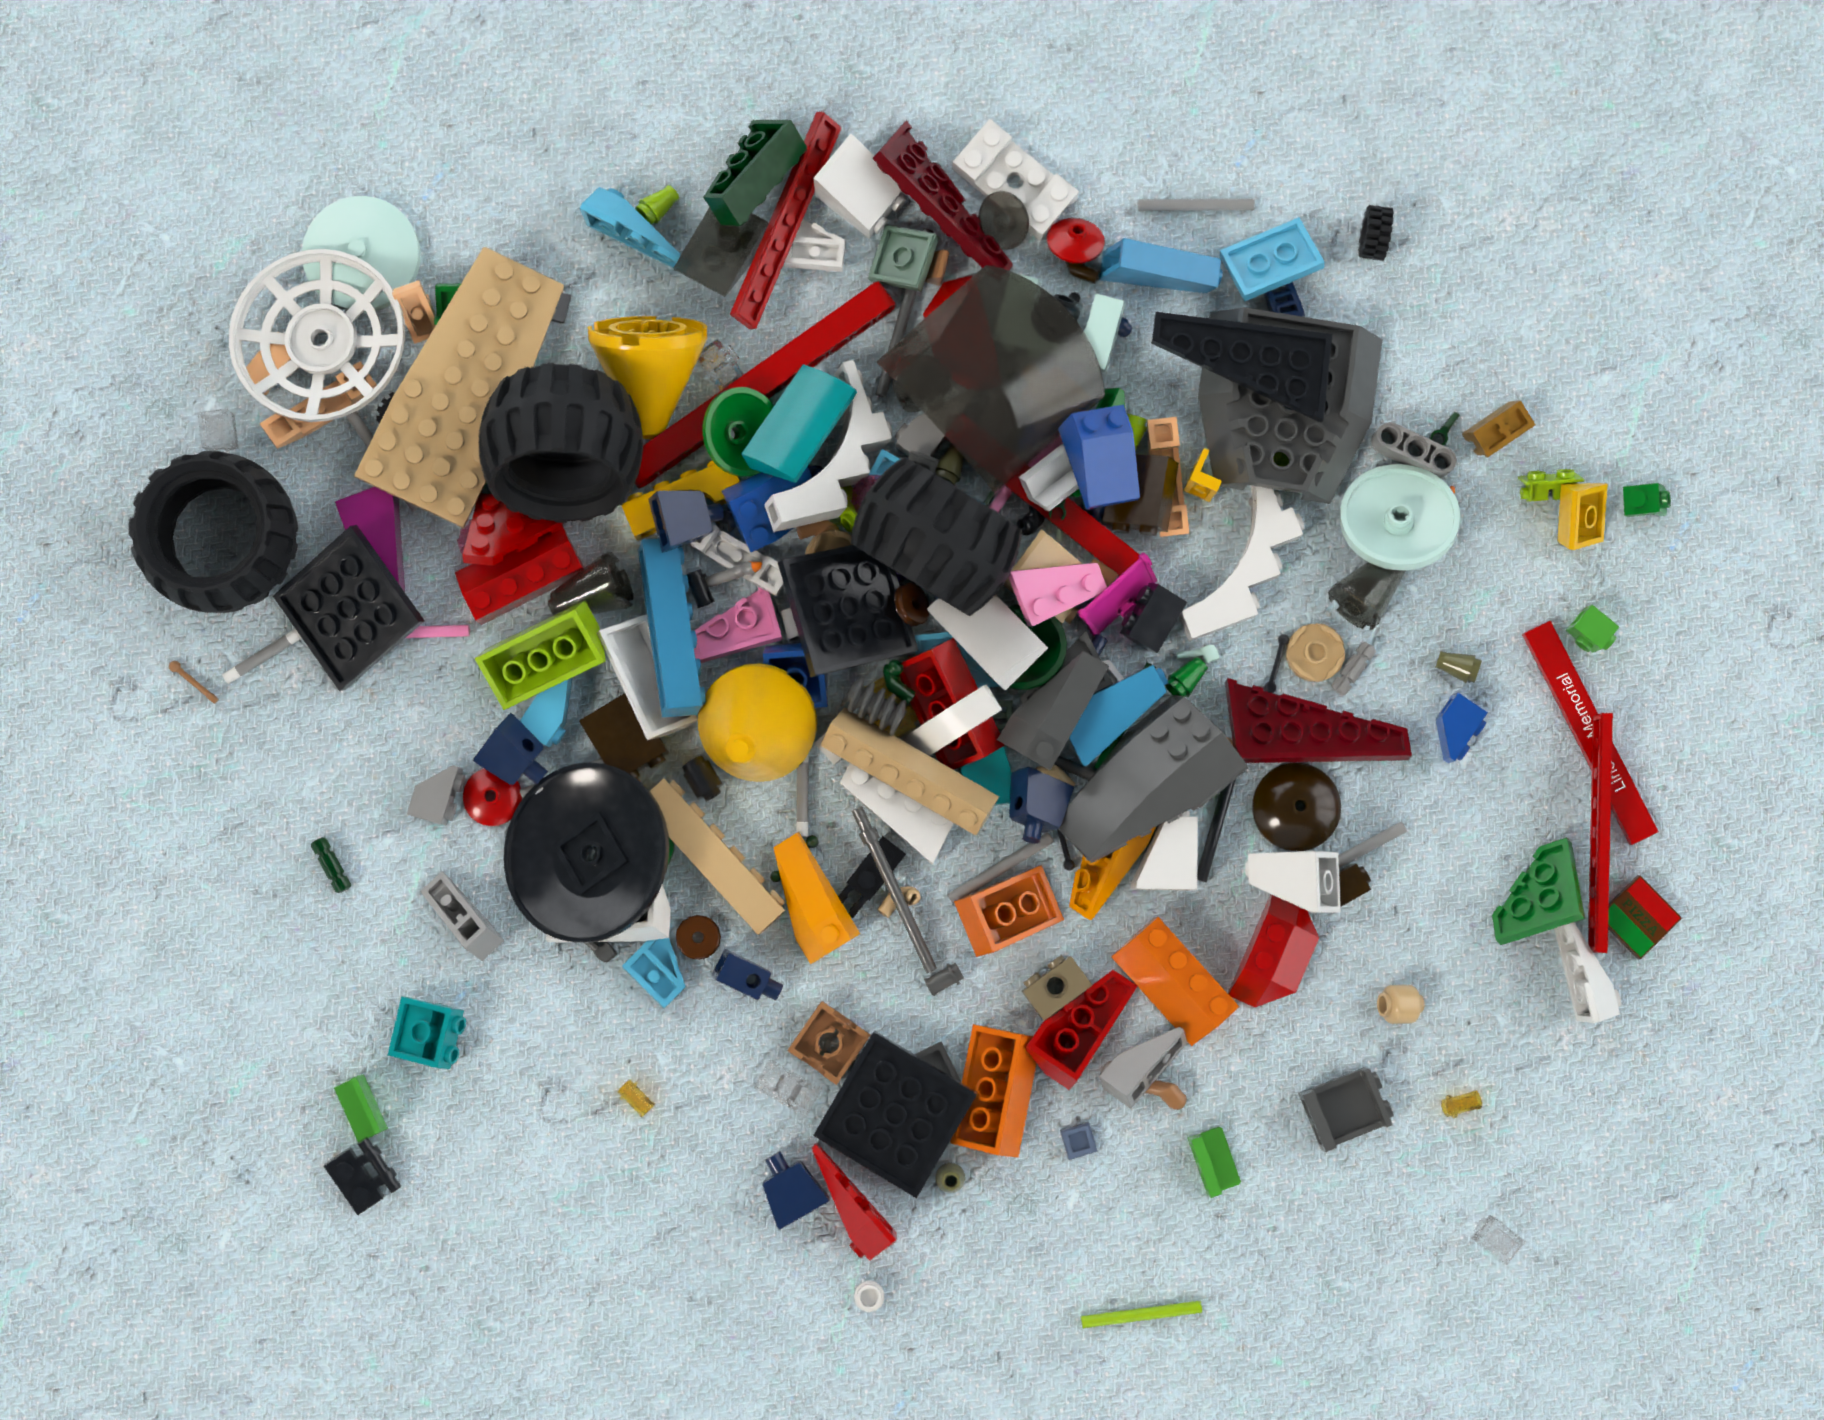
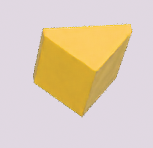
M1561 484L1557 538L1559 543L1570 550H1576L1604 542L1608 484Z

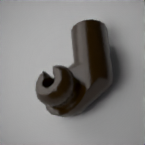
M1065 261L1069 273L1073 277L1096 284L1100 270L1086 266L1085 263Z

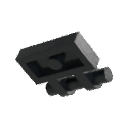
M368 1137L357 1143L363 1152L359 1156L349 1147L323 1166L357 1216L384 1198V1194L379 1188L381 1185L385 1184L391 1193L401 1187L395 1178L396 1172L392 1167L389 1168L380 1156L381 1150L377 1145L373 1146ZM370 1162L378 1175L372 1178L364 1164Z

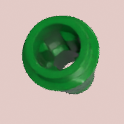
M1195 657L1168 676V684L1165 687L1172 695L1189 697L1204 673L1208 670V667L1200 658Z

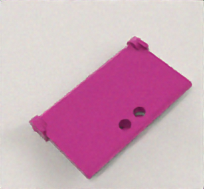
M1144 552L1138 556L1139 559L1090 604L1077 612L1079 617L1085 621L1093 636L1100 634L1120 615L1125 617L1129 611L1135 608V601L1139 591L1145 585L1157 582L1151 568L1152 562Z

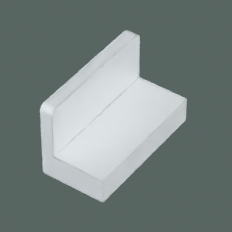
M1063 444L1019 477L1028 499L1047 511L1052 510L1079 489Z

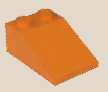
M1042 865L954 901L976 957L994 953L1064 920Z

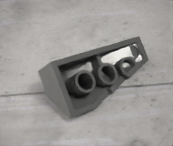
M1082 651L1012 713L997 740L1046 769L1051 770L1109 666Z

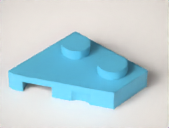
M669 938L646 941L622 965V968L663 1009L686 987Z

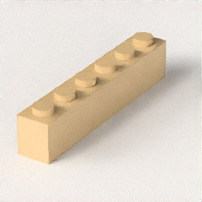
M845 707L830 723L820 745L975 836L987 821L999 798L998 795L894 735L890 736V733L880 730L875 724H869L868 720L859 718L856 713H850Z
M663 778L650 790L664 815L668 837L758 935L765 931L786 911L782 907L785 903L784 899L774 889L770 893L762 885L765 881L763 876L754 867L750 871L742 863L745 859L742 853L734 845L730 849L722 841L725 835L714 823L709 827L704 822L702 817L705 813L694 801L689 805L683 799L682 795L686 792L674 779L669 783Z

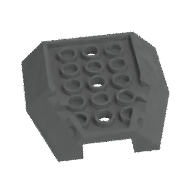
M1245 307L1210 312V319L1333 334L1324 420L1322 423L1295 410H1288L1282 404L1205 368L1201 370L1198 401L1207 448L1209 450L1212 474L1214 478L1222 481L1220 487L1244 490L1247 485L1302 493L1301 500L1330 504L1372 423L1383 339L1359 325ZM1279 452L1286 454L1289 458V464L1285 467L1276 465L1273 460L1274 454Z

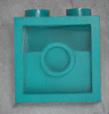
M401 996L388 1056L437 1069H451V1065L456 1063L459 1057V1048L456 1047L458 1035L462 1034L466 1028V1019L463 1017L464 1010Z

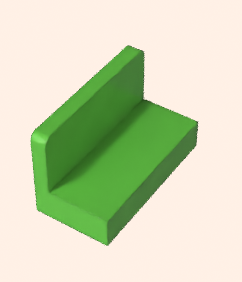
M364 1074L334 1087L358 1142L365 1137L370 1138L388 1129Z
M1221 1127L1187 1137L1205 1191L1210 1198L1222 1194V1190L1241 1183Z

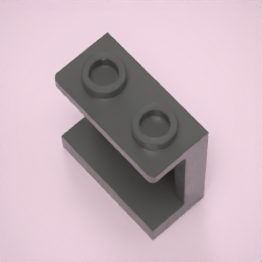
M1363 1067L1298 1093L1322 1151H1331L1336 1149L1338 1144L1378 1128L1392 1126L1390 1118L1394 1116L1389 1102L1387 1100L1383 1101L1379 1089L1382 1088V1084L1375 1071L1371 1072L1369 1068Z

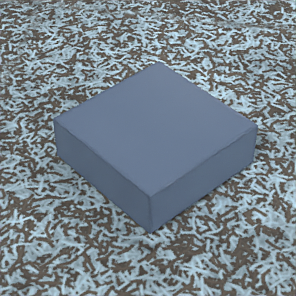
M1089 1122L1060 1130L1068 1160L1098 1152Z

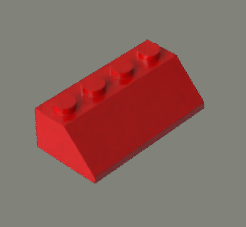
M563 526L560 531L554 534L549 531L538 537L537 543L520 552L513 550L504 555L503 561L493 566L471 564L455 572L462 595L475 621L483 625L586 573V570Z
M954 638L901 662L903 672L900 674V678L904 684L916 692L910 704L921 726L978 689ZM990 717L940 749L935 755L940 763L954 770L990 755L1005 746V744L997 740L1000 732L993 718Z

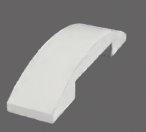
M712 524L713 529L710 534L688 544L727 569L743 565L748 561L761 562L762 567L759 571L752 575H744L742 578L775 596L778 595L784 585L777 561L767 555L764 556L756 550L750 552L746 544L721 531L714 524Z
M985 684L901 740L931 756L1000 712L1002 708Z

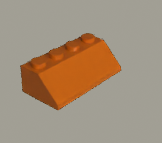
M1154 917L1111 956L1173 1027L1184 1029L1186 1040L1191 1046L1216 1029L1239 1008V1005L1159 917Z
M973 1024L962 1083L978 1092L950 1140L951 1144L998 1156L1019 1157L1037 1064L1025 1049L1033 1036Z

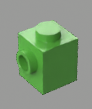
M1589 605L1583 608L1565 631L1576 639L1575 643L1578 647L1586 652L1591 651L1594 653L1601 649L1607 650L1617 639L1614 633L1619 629V626L1594 605Z

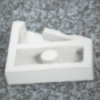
M803 219L784 265L788 268L843 272L845 240L833 233H827L818 224H811Z

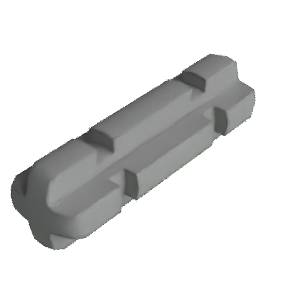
M1362 642L1356 649L1358 653L1351 656L1340 672L1342 676L1337 677L1332 683L1331 687L1334 691L1343 696L1352 687L1350 683H1355L1367 666L1366 661H1370L1376 653L1375 648L1366 642Z

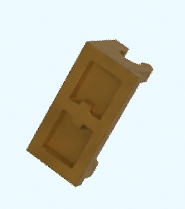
M1521 400L1510 401L1470 427L1462 435L1466 441H1472L1475 444L1476 449L1473 450L1475 454L1489 457L1534 427L1535 423Z

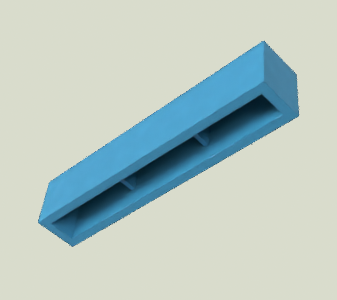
M642 539L638 548V557L662 718L697 715L705 704L706 696L704 687L699 686L698 676H701V662L699 658L695 659L694 648L697 647V636L695 630L691 631L690 620L693 618L692 604L687 603L686 592H688L689 583L687 575L682 573L681 566L684 565V550L682 547L662 553L659 539Z

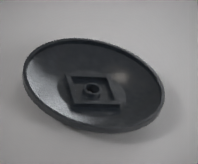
M594 762L578 763L550 773L537 785L535 784L524 796L515 810L507 830L503 859L505 877L510 894L520 912L531 924L543 933L563 941L576 943L597 942L625 931L636 923L652 905L660 891L667 871L669 837L666 821L658 802L641 781L628 772L614 766ZM543 787V790H542V791H540L539 793L535 794L540 788ZM591 846H595L597 857L590 862L587 859V851Z

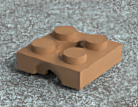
M821 1001L787 1051L837 1085L871 1034L824 1001ZM836 1029L840 1032L837 1035L839 1039L838 1049L832 1053L825 1052L823 1056L819 1054L822 1050L819 1045L820 1037L825 1033H834Z

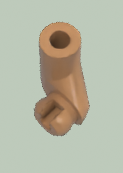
M1155 1080L1145 1092L1160 1096L1174 1110L1182 1109L1187 1102L1186 1095L1176 1084Z

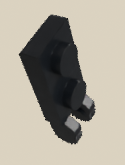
M882 836L879 843L893 872L906 854ZM871 853L867 855L846 882L847 886L838 896L843 904L852 889H855L862 895L858 902L854 903L848 914L852 918L855 917L867 900L870 901L884 883Z

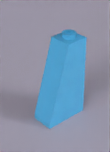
M1123 238L1102 252L1099 280L1206 294L1219 286L1223 272L1220 269V258Z
M1150 665L1093 694L1069 737L1082 766L1090 764L1167 692L1164 685L1168 684V681L1161 668L1155 669L1154 665Z

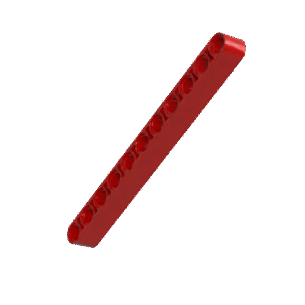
M879 281L871 284L643 445L641 467L635 481L636 487L638 489L645 487L705 445L703 440L704 415L709 404L717 395L731 388L747 387L757 390L770 399L790 384L803 364L815 367L891 313L897 304Z

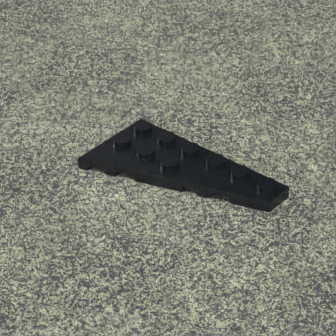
M1163 312L1155 313L1151 344L1320 423L1324 420L1333 334Z

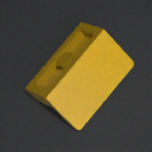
M1204 448L1193 466L1183 491L1210 502L1217 493L1222 481L1201 472V468L1209 453V450Z

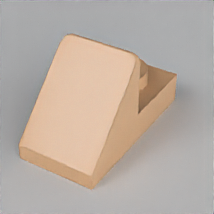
M420 280L393 289L392 295L394 300L397 299L401 305L404 321L414 344L427 340L436 326L434 324L436 315L428 294H425Z

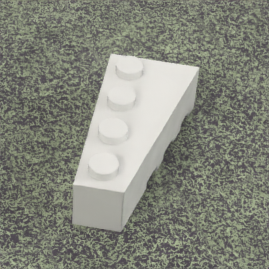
M850 763L840 781V785L933 865L953 822Z

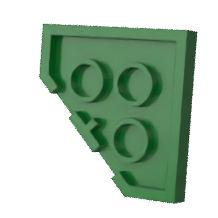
M1567 837L1538 847L1532 856L1535 859L1526 873L1521 872L1509 889L1511 894L1502 907L1498 905L1492 914L1495 939L1500 945L1585 919L1572 842Z

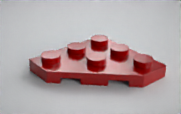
M481 493L475 505L462 554L463 563L493 566L503 561V556L513 550L520 552L537 543L538 537L549 531L552 534L560 531L564 523L544 519L536 520L522 513H515L507 509L503 502L497 501L492 494Z

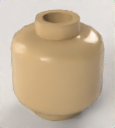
M1412 985L1387 986L1377 999L1379 1014L1390 1024L1414 1023L1418 1020L1425 1007L1424 998Z

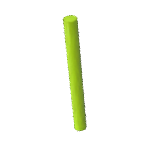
M1201 1301L1086 1315L1081 1316L1082 1328L1197 1314L1202 1313Z

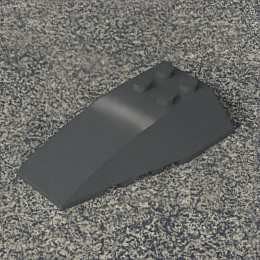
M1171 695L1126 732L1068 805L1062 824L1058 829L1090 863H1093L1126 846L1127 841L1139 835L1142 838L1151 833L1152 828L1166 821L1169 824L1177 820L1179 814L1189 809L1194 811L1202 807L1248 769V765L1224 733L1185 696Z

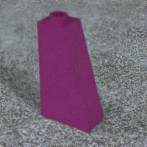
M372 487L335 501L345 530L351 525H357L405 592L399 498L376 487Z

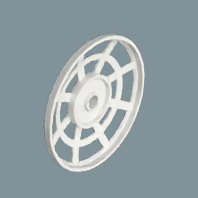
M328 249L305 250L287 255L273 262L260 271L247 285L239 297L232 314L229 328V350L232 364L239 380L247 391L263 406L278 415L293 420L306 422L330 421L360 410L374 400L388 385L402 358L405 343V321L401 305L397 299L394 300L392 292H394L392 287L370 264L342 251ZM320 262V280L299 284L287 292L275 280L277 276L296 266ZM332 262L356 268L368 275L374 282L362 294L348 284L332 280ZM266 286L278 300L268 311L261 331L243 329L250 306ZM320 290L319 304H313L302 309L294 301L295 298L307 292ZM332 290L347 294L354 298L356 302L344 313L332 305ZM382 291L387 295L393 307L397 322V334L382 335L379 317L371 304ZM286 308L293 317L288 323L285 333L272 332L276 318ZM366 311L371 321L373 335L357 336L353 322ZM319 333H327V342L322 346H316L314 344L315 337ZM242 341L260 343L262 360L267 371L270 373L269 376L256 384L251 379L244 363ZM270 344L285 345L287 353L291 358L290 361L279 369L276 368L272 359ZM396 346L395 355L388 371L373 389L367 383L365 377L374 367L380 353V348ZM356 348H371L368 360L358 372L349 362ZM301 368L313 374L311 389L296 386L286 378ZM341 370L349 379L348 382L338 387L323 390L326 374ZM279 384L295 395L309 398L306 413H298L283 408L271 401L264 393ZM354 387L364 396L355 404L340 411L318 414L321 399L339 396Z

